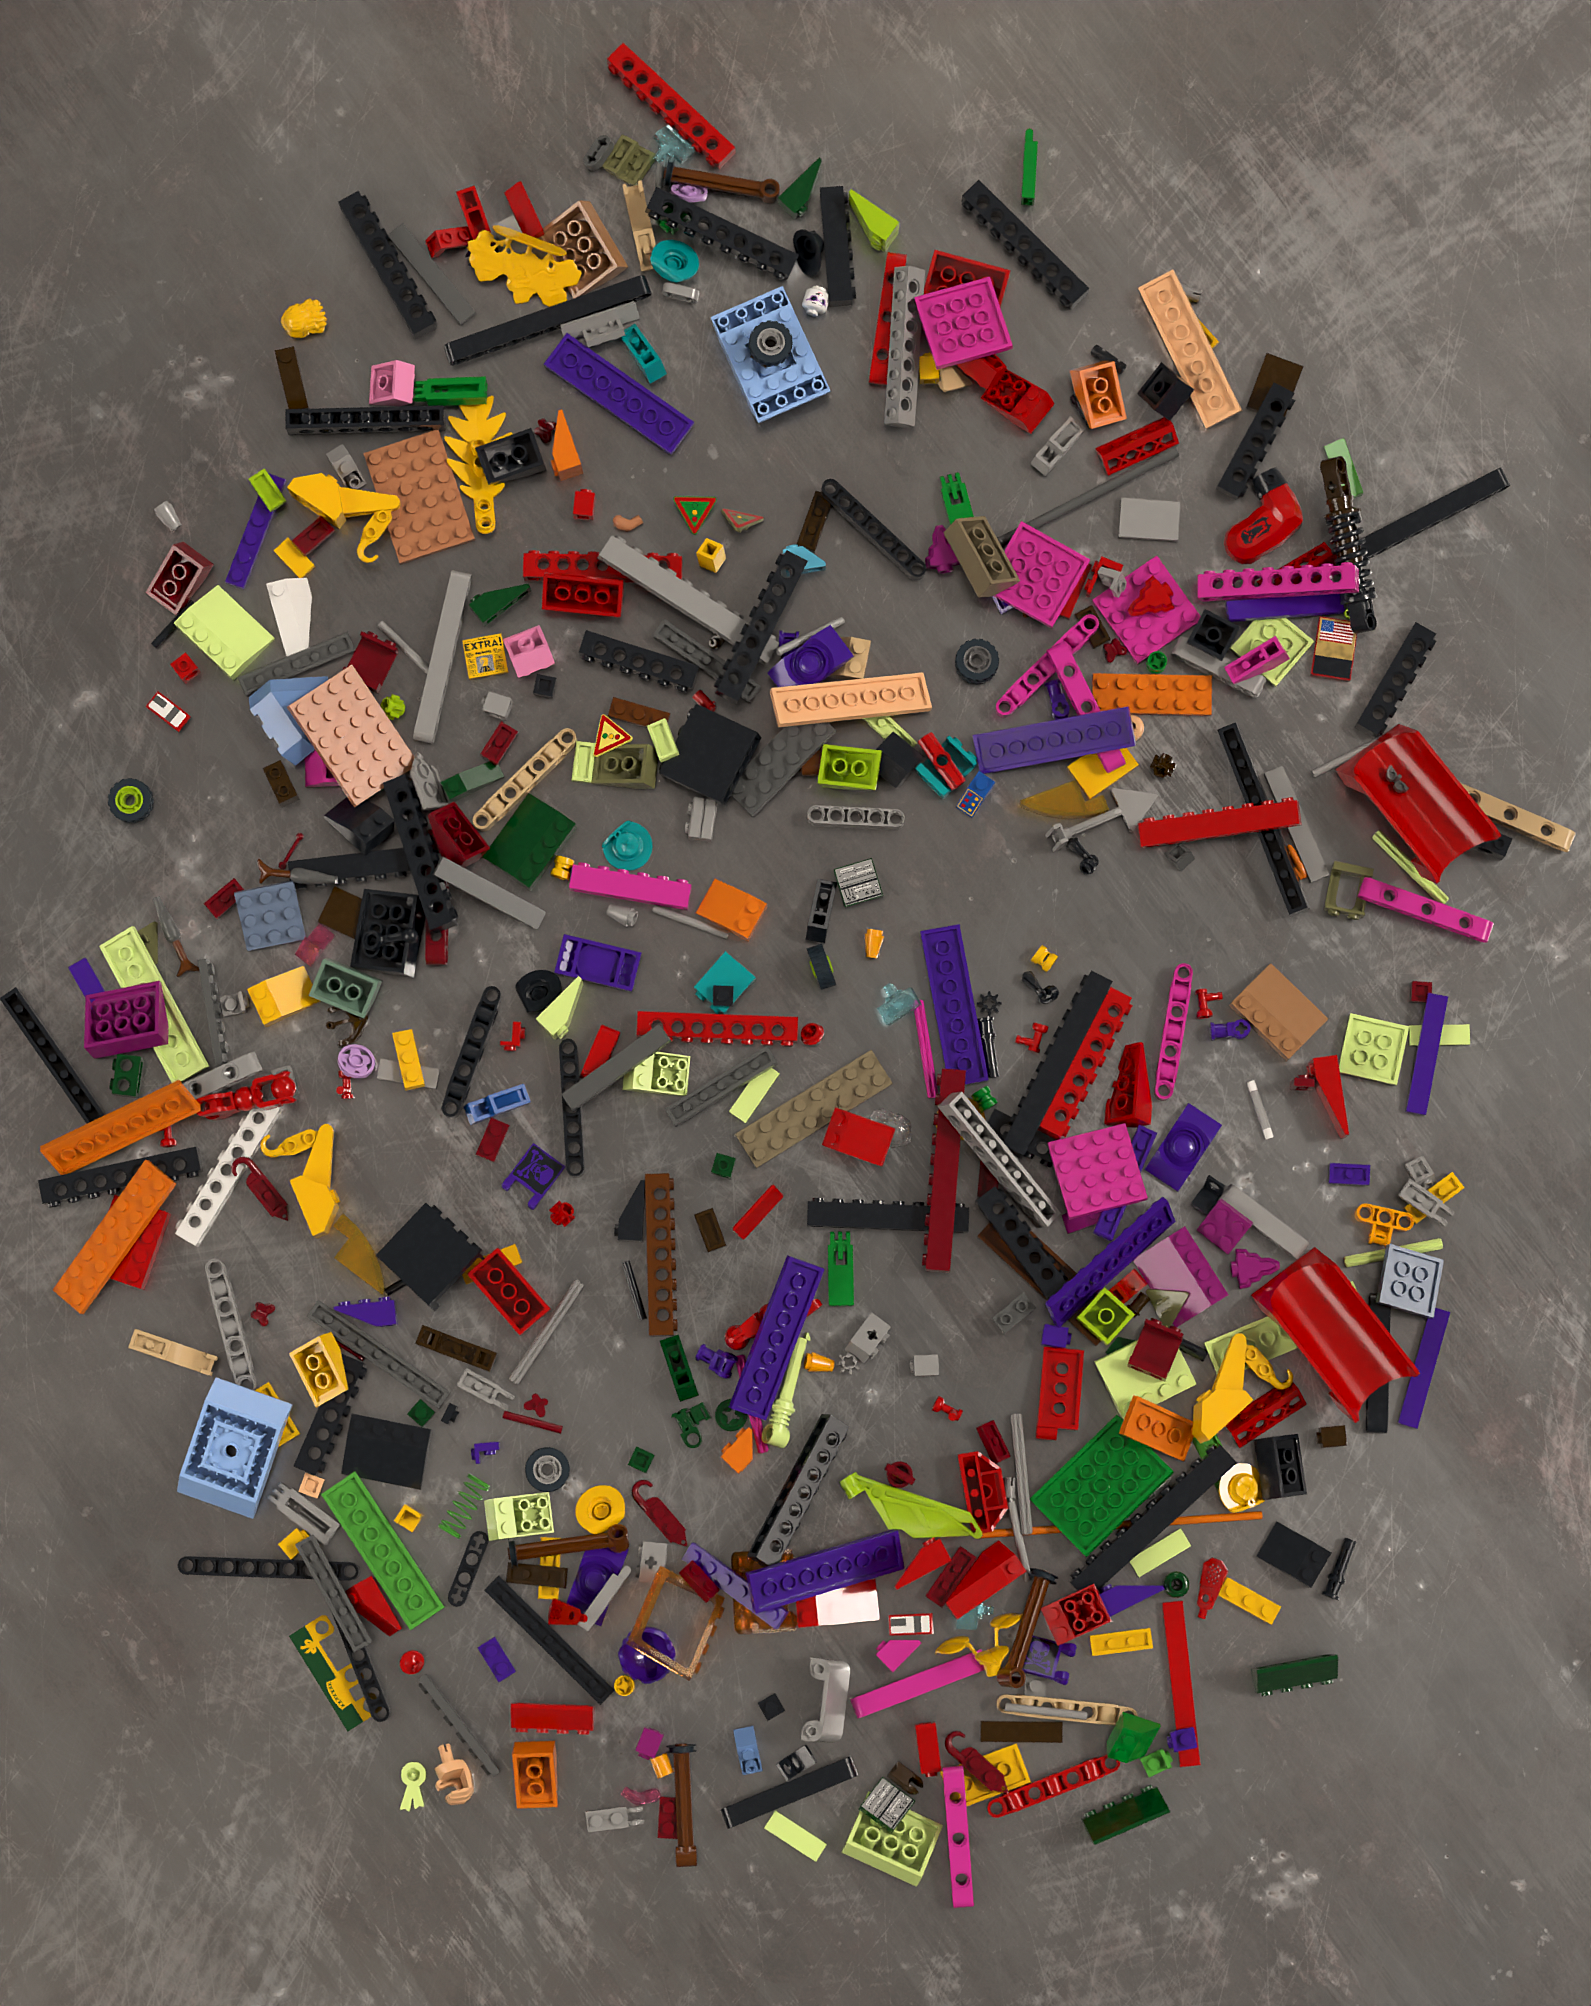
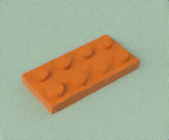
M1133 1395L1119 1434L1184 1462L1194 1437L1192 1435L1193 1421Z

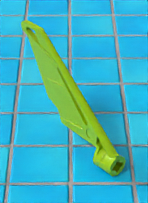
M857 1472L839 1481L848 1499L855 1497L865 1490L889 1530H903L912 1538L972 1536L975 1539H979L983 1535L972 1514L968 1511L860 1476ZM962 1523H972L976 1529L975 1533Z

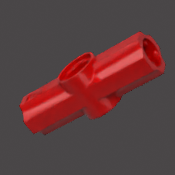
M932 732L926 734L918 741V744L932 762L934 769L939 772L951 791L966 782L961 772L951 760L950 754L944 750ZM944 757L947 760V764L941 766L936 762V759Z

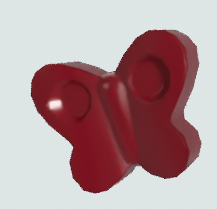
M544 418L539 419V427L534 429V433L539 435L544 443H548L552 439L550 432L556 429V422H547Z
M1114 638L1111 643L1103 645V649L1106 651L1105 660L1109 663L1114 661L1117 654L1125 655L1127 653L1126 647L1121 645L1117 638Z
M257 1302L255 1304L256 1310L251 1312V1317L257 1319V1322L265 1327L268 1325L267 1316L275 1311V1306L270 1303L263 1304Z
M534 1393L532 1399L525 1402L523 1407L525 1410H535L536 1414L543 1418L546 1414L545 1406L548 1405V1400L546 1398L541 1399L538 1394Z

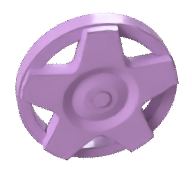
M675 183L671 187V194L690 203L704 202L707 198V188Z
M351 1044L341 1049L337 1063L343 1074L347 1077L366 1078L374 1069L375 1058L366 1047ZM350 1050V1054H344V1052Z

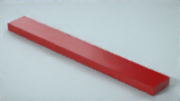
M1183 1601L1163 1602L1162 1608L1175 1729L1194 1727L1198 1747L1178 1751L1179 1766L1200 1765Z

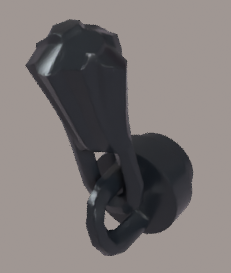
M1077 837L1068 839L1066 847L1083 858L1080 863L1081 872L1086 875L1092 874L1099 864L1098 857L1093 854L1090 855L1083 848Z
M1032 971L1023 973L1021 981L1038 994L1037 997L1040 1003L1048 1004L1058 998L1059 990L1057 987L1048 985L1043 989Z

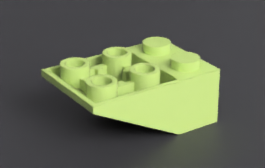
M656 1052L624 1075L622 1090L686 1096L690 1056Z
M549 1492L484 1500L489 1541L554 1532Z

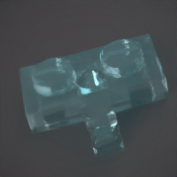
M668 124L656 132L653 137L660 144L658 146L659 150L654 157L658 163H661L667 157L669 159L674 157L682 164L694 155L696 151Z
M889 983L883 987L888 995L886 1003L877 1009L886 1025L890 1026L922 1004L913 988L909 987L902 992L900 989L897 990L894 984Z
M983 1601L957 1619L956 1628L977 1630V1619H983V1614L993 1615L994 1606H983Z

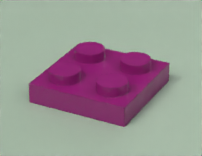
M1221 1198L1197 1228V1231L1229 1255L1252 1226L1253 1222Z

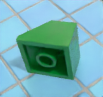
M1122 1712L1107 1740V1757L1124 1763L1144 1757L1161 1724Z

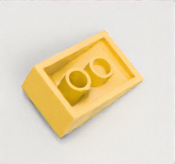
M304 966L264 980L247 989L266 1028L321 1002L309 996L313 984Z
M332 1332L320 1335L289 1353L315 1407H319L348 1390L341 1350Z

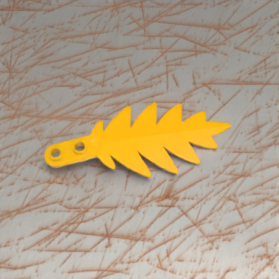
M494 396L487 397V404L459 405L466 420L448 416V421L464 441L448 436L444 437L448 446L465 462L447 459V464L453 472L468 485H461L460 490L473 499L476 529L482 534H489L495 529L493 498L503 490L505 483L488 485L476 447L513 434L509 432L492 440L506 417V413L503 412L487 419L493 406ZM483 524H488L489 526H488V527H483L482 525H483Z

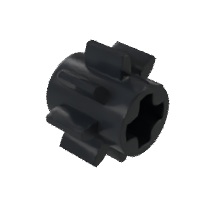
M988 991L987 996L980 994L982 1002H977V1006H982L980 1013L988 1012V1017H990L993 1011L998 1014L999 1011L996 1006L1002 1005V1002H997L996 1000L998 994L992 996L990 991ZM987 999H991V1003H995L991 1008L984 1005Z

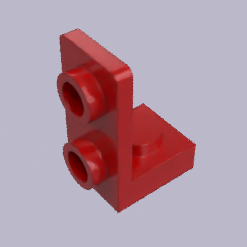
M468 226L435 230L425 242L431 258H436L446 249L468 246L467 242L473 239Z
M1101 556L1100 561H1095L1092 568L1094 576L1092 579L1088 578L1084 590H1087L1086 596L1090 597L1100 567L1121 572L1123 564Z

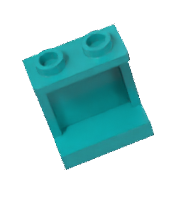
M948 736L941 746L950 754L951 760L965 778L977 766L975 761L977 758L972 752H966L961 747L963 744L956 737ZM944 757L936 759V762L941 766L947 764V760ZM929 758L915 768V773L942 799L951 792L942 776L934 769Z
M725 951L694 986L695 995L703 1002L706 999L711 1004L710 1008L716 1014H726L730 1007L713 1006V985L734 986V1004L749 985L751 986L755 982L756 977Z

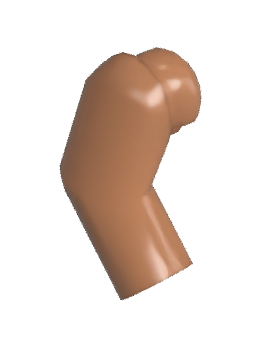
M616 515L613 518L614 526L626 532L643 524L639 515L630 520L623 518L621 515Z

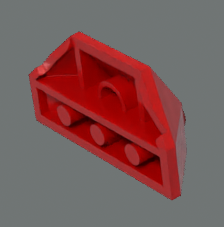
M979 1451L958 1454L966 1510L972 1514L982 1533L992 1532L1008 1509L1001 1467ZM969 1523L971 1531L975 1533L974 1525Z

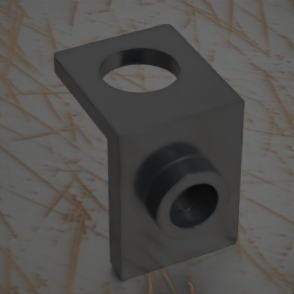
M1208 1175L1204 1186L1191 1202V1206L1208 1215L1222 1196L1225 1185ZM1211 1183L1216 1184L1219 1189L1213 1187Z
M804 1745L776 1765L785 1780L789 1781L800 1772L815 1764L817 1760L808 1746ZM784 1765L789 1768L790 1774L785 1771Z

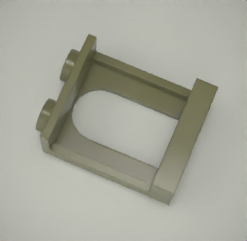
M1334 861L1323 910L1328 911V914L1332 916L1344 914L1348 915L1347 918L1352 920L1363 918L1365 916L1366 901L1360 899L1358 894L1364 877L1372 878L1374 869ZM1341 874L1360 878L1356 902L1352 909L1341 908L1336 905Z

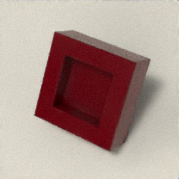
M1412 981L1410 1002L1426 1003L1427 994L1432 993V982Z

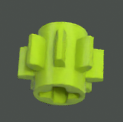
M397 695L386 696L380 704L384 713L391 720L399 718L405 711L404 701L400 700V696Z

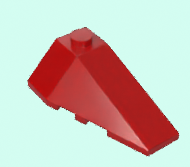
M1142 1042L1125 1045L1118 1066L1120 1072L1117 1081H1114L1112 1085L1114 1088L1112 1097L1106 1103L1104 1124L1116 1126L1125 1123L1126 1127L1137 1128L1138 1125H1151L1152 1101L1144 1045Z
M998 1540L981 1552L978 1559L968 1570L945 1604L957 1620L1026 1572V1569L1017 1556Z

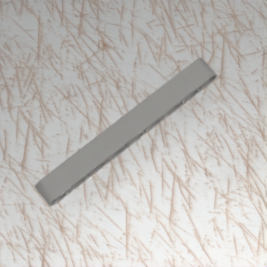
M451 571L413 740L434 743L470 590L472 574Z

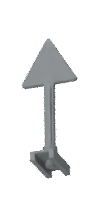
M1112 788L1111 793L1118 808L1070 828H1063L1061 823L1051 827L1045 835L1047 838L1052 836L1056 843L1052 848L1053 853L1061 850L1073 835L1118 816H1123L1129 831L1133 832L1157 799L1158 794Z

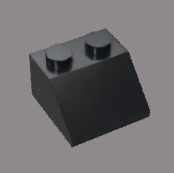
M1161 362L1137 394L1152 409L1170 421L1190 397L1194 389Z
M1205 609L1187 644L1222 661L1233 644L1240 626Z
M893 731L876 749L882 751L878 774L892 786L899 788L923 759L924 755Z

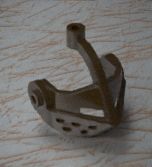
M335 1006L327 1009V1012H330V1014L344 1011ZM344 1011L349 1016V1019L337 1022L328 1021L326 1023V1028L331 1030L335 1029L336 1026L351 1023L350 1036L338 1041V1048L354 1044L360 1039L368 1020L367 1015L365 1018H361Z

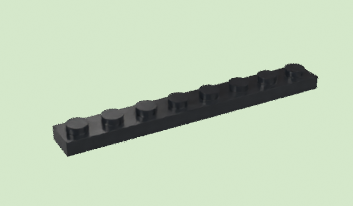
M497 1576L484 1590L600 1705L615 1691L500 1576Z

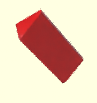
M519 181L505 191L504 194L522 233L534 238L542 237L545 235L542 225L522 182Z
M771 1185L732 1227V1230L744 1240L783 1198V1194L775 1185Z

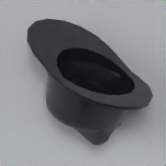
M800 229L793 236L795 253L799 255L797 262L803 273L813 276L820 271L822 265L821 253L824 250V242L815 230L807 231Z

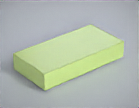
M665 718L647 726L661 763L679 755Z
M576 741L572 781L591 783L595 743Z

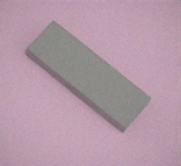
M380 1059L377 1079L403 1083L399 1062ZM421 1066L425 1088L437 1089L440 1069Z

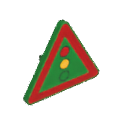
M674 496L673 500L692 534L696 535L717 498L714 496Z

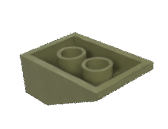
M624 744L599 757H594L591 783L634 789H655L658 755L655 748L649 744Z

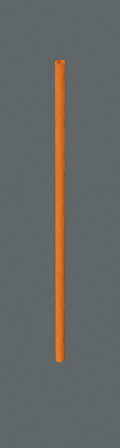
M1262 1511L1181 1516L1170 1525L1263 1519ZM1125 1520L1116 1529H1120L1123 1526L1127 1528L1132 1522ZM1055 1525L1032 1527V1534L1030 1535L1062 1532ZM1012 1528L994 1529L992 1532L983 1533L981 1538L1014 1536Z

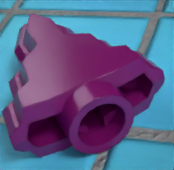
M943 525L935 526L932 535L933 544L928 548V556L925 558L926 569H937L938 574L951 573L954 571L953 566L960 565L944 535L946 529Z
M1235 1249V1261H1230L1232 1278L1237 1277L1239 1289L1248 1288L1251 1286V1283L1259 1282L1262 1276L1271 1275L1280 1269L1279 1261L1272 1258H1261L1257 1253H1249L1247 1249Z

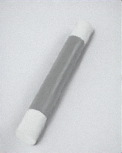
M1255 1080L1249 1081L1247 1085L1266 1140L1273 1138Z

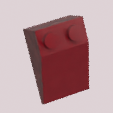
M185 542L173 544L145 593L177 615L205 581L214 564Z
M455 802L428 814L441 857H445L465 868L479 861L490 849Z

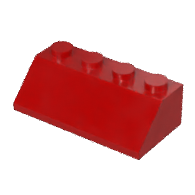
M544 572L543 610L621 617L624 597L623 580Z
M511 1703V1728H516V1732H528V1729H536V1733H548L549 1729L557 1730V1734H569V1730H577V1734L589 1735V1731H594L595 1705Z

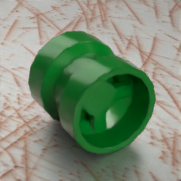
M1160 651L1152 652L1146 662L1147 670L1152 674L1162 673L1167 665V657Z
M985 1086L971 1095L973 1100L979 1104L978 1108L981 1113L998 1104L997 1099L992 1097L989 1086Z

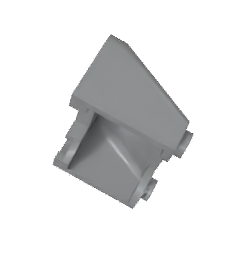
M811 1657V1675L816 1679L825 1680L820 1720L813 1719V1721L804 1724L801 1740L837 1742L843 1734L850 1667L841 1660Z

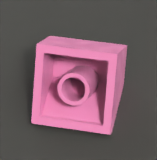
M394 360L371 366L369 404L380 406L412 404L415 365Z
M540 625L503 639L518 678L528 676L532 672L546 669L550 665L555 664Z

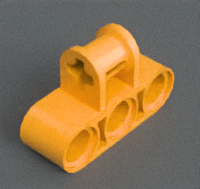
M1361 1204L1354 1212L1358 1222L1371 1225L1368 1244L1384 1245L1385 1248L1387 1244H1390L1393 1230L1406 1232L1414 1225V1218L1411 1214L1372 1204ZM1361 1208H1366L1369 1211L1367 1219L1360 1216ZM1380 1213L1388 1214V1223L1380 1221ZM1401 1217L1408 1219L1409 1225L1407 1228L1400 1226L1399 1219Z

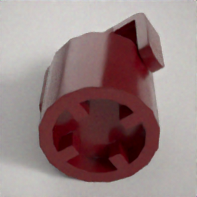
M905 1462L887 1463L884 1468L887 1471V1480L893 1487L903 1488L908 1484L912 1486L916 1480L913 1478L911 1467Z

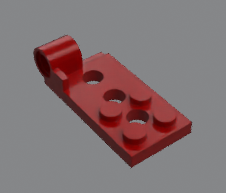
M1044 1346L1036 1439L1056 1441L1058 1429L1078 1431L1084 1350ZM1065 1364L1068 1367V1372L1060 1374L1057 1371V1366ZM1057 1384H1064L1067 1390L1064 1394L1056 1392L1055 1386ZM1062 1404L1065 1407L1064 1413L1057 1414L1053 1409L1054 1405Z

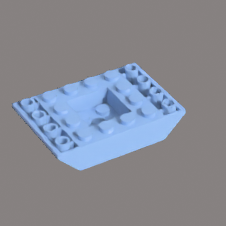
M783 286L711 317L721 347L747 404L758 423L831 392ZM767 320L778 321V323L784 324L789 329L790 335H792V350L788 359H785V362L765 369L750 358V334L754 327L760 325L761 322H767Z
M216 1377L205 1399L182 1466L177 1492L254 1519L293 1404ZM232 1445L236 1448L237 1453L235 1456L227 1454V1446Z

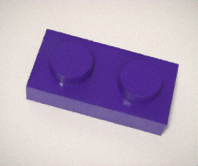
M1329 1163L1328 1184L1369 1186L1370 1165Z
M496 1637L478 1647L498 1682L517 1672Z

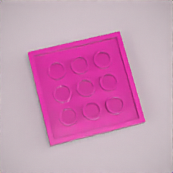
M990 277L914 297V302L937 370L1013 349V344Z
M1021 521L1004 551L1020 581L994 595V597L1052 628L1089 564L1090 559Z
M1157 555L1124 577L1127 581L1126 588L1121 592L1119 598L1114 597L1112 591L1108 588L1092 599V603L1123 646L1126 647L1137 665L1146 660L1152 652L1159 651L1194 627L1201 617ZM1153 575L1161 584L1167 582L1174 594L1170 599L1175 609L1167 613L1163 611L1156 614L1148 612L1136 617L1129 615L1127 610L1131 603L1139 597V592L1145 586L1147 579Z
M1125 1123L1047 1143L1069 1220L1148 1199Z

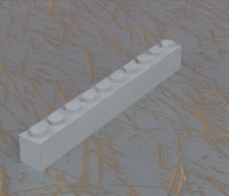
M611 535L597 557L598 559L732 645L736 641L740 642L743 636L740 632L745 623L749 624L743 620V616L740 613L727 610V606L719 600L713 601L704 590H696L687 579H679L673 570L662 568L656 559L652 557L648 559L642 555L643 552L635 546L631 548L625 544L626 541L620 536L616 535L614 537ZM755 624V628L759 630L760 627ZM772 634L759 659V662L763 665L769 661L779 645V642L776 641L777 638ZM747 639L746 645L749 648H755V642L752 639Z

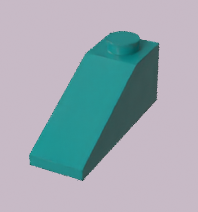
M633 324L625 329V336L620 338L649 383L651 384L665 376L667 372L660 357L637 325Z

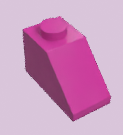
M883 1640L877 1646L876 1650L878 1652L875 1655L894 1672L921 1642L919 1640H889L888 1642Z

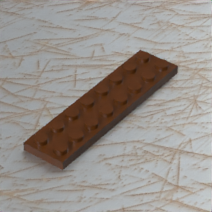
M1004 1208L998 1213V1215L1004 1212ZM1008 1220L1005 1222V1228L1013 1231L1016 1229V1223ZM989 1223L977 1237L1048 1301ZM1032 1231L1029 1232L1033 1238L1037 1237ZM1021 1236L1017 1239V1244L1020 1247H1026L1028 1240L1026 1237ZM1039 1239L1044 1246L1041 1248L1044 1253H1049L1056 1263L1053 1264L1058 1271L1061 1269L1067 1276L1066 1282L1073 1279L1077 1273ZM1031 1253L1029 1260L1034 1264L1039 1263L1040 1256L1037 1253ZM1044 1269L1041 1272V1276L1045 1280H1050L1052 1272L1049 1269ZM1099 1293L1068 1319L1095 1346L1101 1341L1076 1318Z

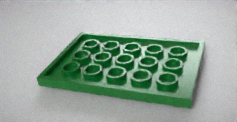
M1118 1415L1107 1423L1030 1498V1501L1085 1557L1091 1554L1174 1473L1150 1447L1119 1434L1123 1420Z

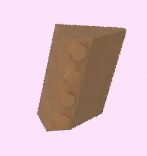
M579 200L546 225L543 228L545 235L538 238L556 245L567 252L565 256L553 255L556 262L568 259L574 260L577 270L582 272L578 284L567 287L573 298L591 292L628 268L590 201Z
M1271 963L1229 1005L1242 1019L1248 1021L1250 1027L1286 1062L1328 1020Z

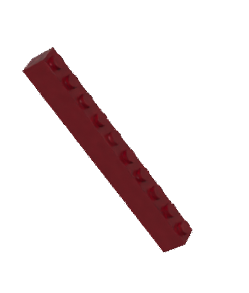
M942 1068L941 1074L937 1073L936 1085L940 1086V1094L936 1093L935 1105L939 1106L951 1093L961 1091L964 1093L966 1070ZM938 1108V1113H934L933 1125L937 1126V1132L932 1133V1145H935V1153H931L930 1165L934 1166L933 1173H929L928 1185L932 1186V1194L928 1193L927 1205L931 1207L930 1214L926 1213L925 1225L929 1226L928 1234L924 1233L923 1246H927V1254H923L922 1266H926L925 1271L950 1273L961 1135Z

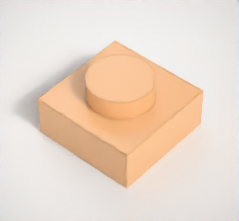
M305 1472L298 1492L318 1499L325 1479Z

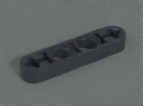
M476 1531L470 1537L448 1594V1601L452 1606H462L467 1600L489 1543L488 1535L483 1531ZM480 1534L483 1535L485 1543H481L478 1549H482L481 1554L475 1550H470L471 1545L475 1548L477 1541L474 1538L475 1536L479 1537ZM471 1553L476 1554L478 1557V1562L475 1565L467 1563L466 1558ZM466 1572L470 1575V1582L468 1584L460 1583L459 1576L461 1573ZM455 1585L467 1588L466 1592L461 1591L460 1596L463 1600L454 1603L452 1594H457L459 1588H455Z

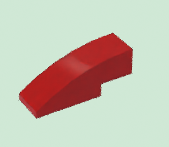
M475 185L456 191L472 239L476 240L479 232L483 230L491 233Z

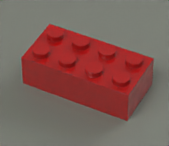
M496 1248L467 1273L520 1336L552 1310L500 1248Z

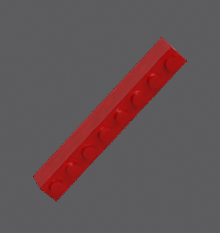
M1289 797L1281 799L1282 802L1279 803L1268 800L1262 801V805L1254 806V803L1242 804V808L1234 809V806L1222 807V811L1214 812V809L1202 810V814L1194 815V812L1182 813L1183 817L1175 818V815H1165L1162 820H1155V817L1145 818L1143 822L1138 823L1141 847L1149 848L1302 826L1299 801Z

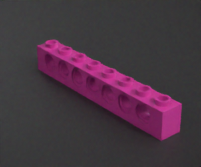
M1350 562L1341 563V566H1333V564H1321V567L1302 565L1301 568L1283 566L1282 569L1274 570L1272 567H1264L1262 571L1246 568L1242 572L1223 570V573L1204 571V574H1198V599L1202 602L1359 593V569ZM1336 574H1341V579L1338 582H1333V577ZM1301 576V582L1296 585L1293 584L1294 579ZM1315 576H1322L1320 582L1313 583V579ZM1281 577V584L1274 586V580ZM1257 579L1263 580L1260 586L1254 587V582ZM1243 580L1242 586L1235 588L1236 581ZM1223 581V586L1220 589H1215L1216 583Z

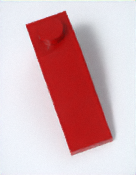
M372 1576L345 1591L354 1609L390 1637L402 1629Z

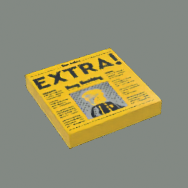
M501 633L462 640L469 680L509 673Z

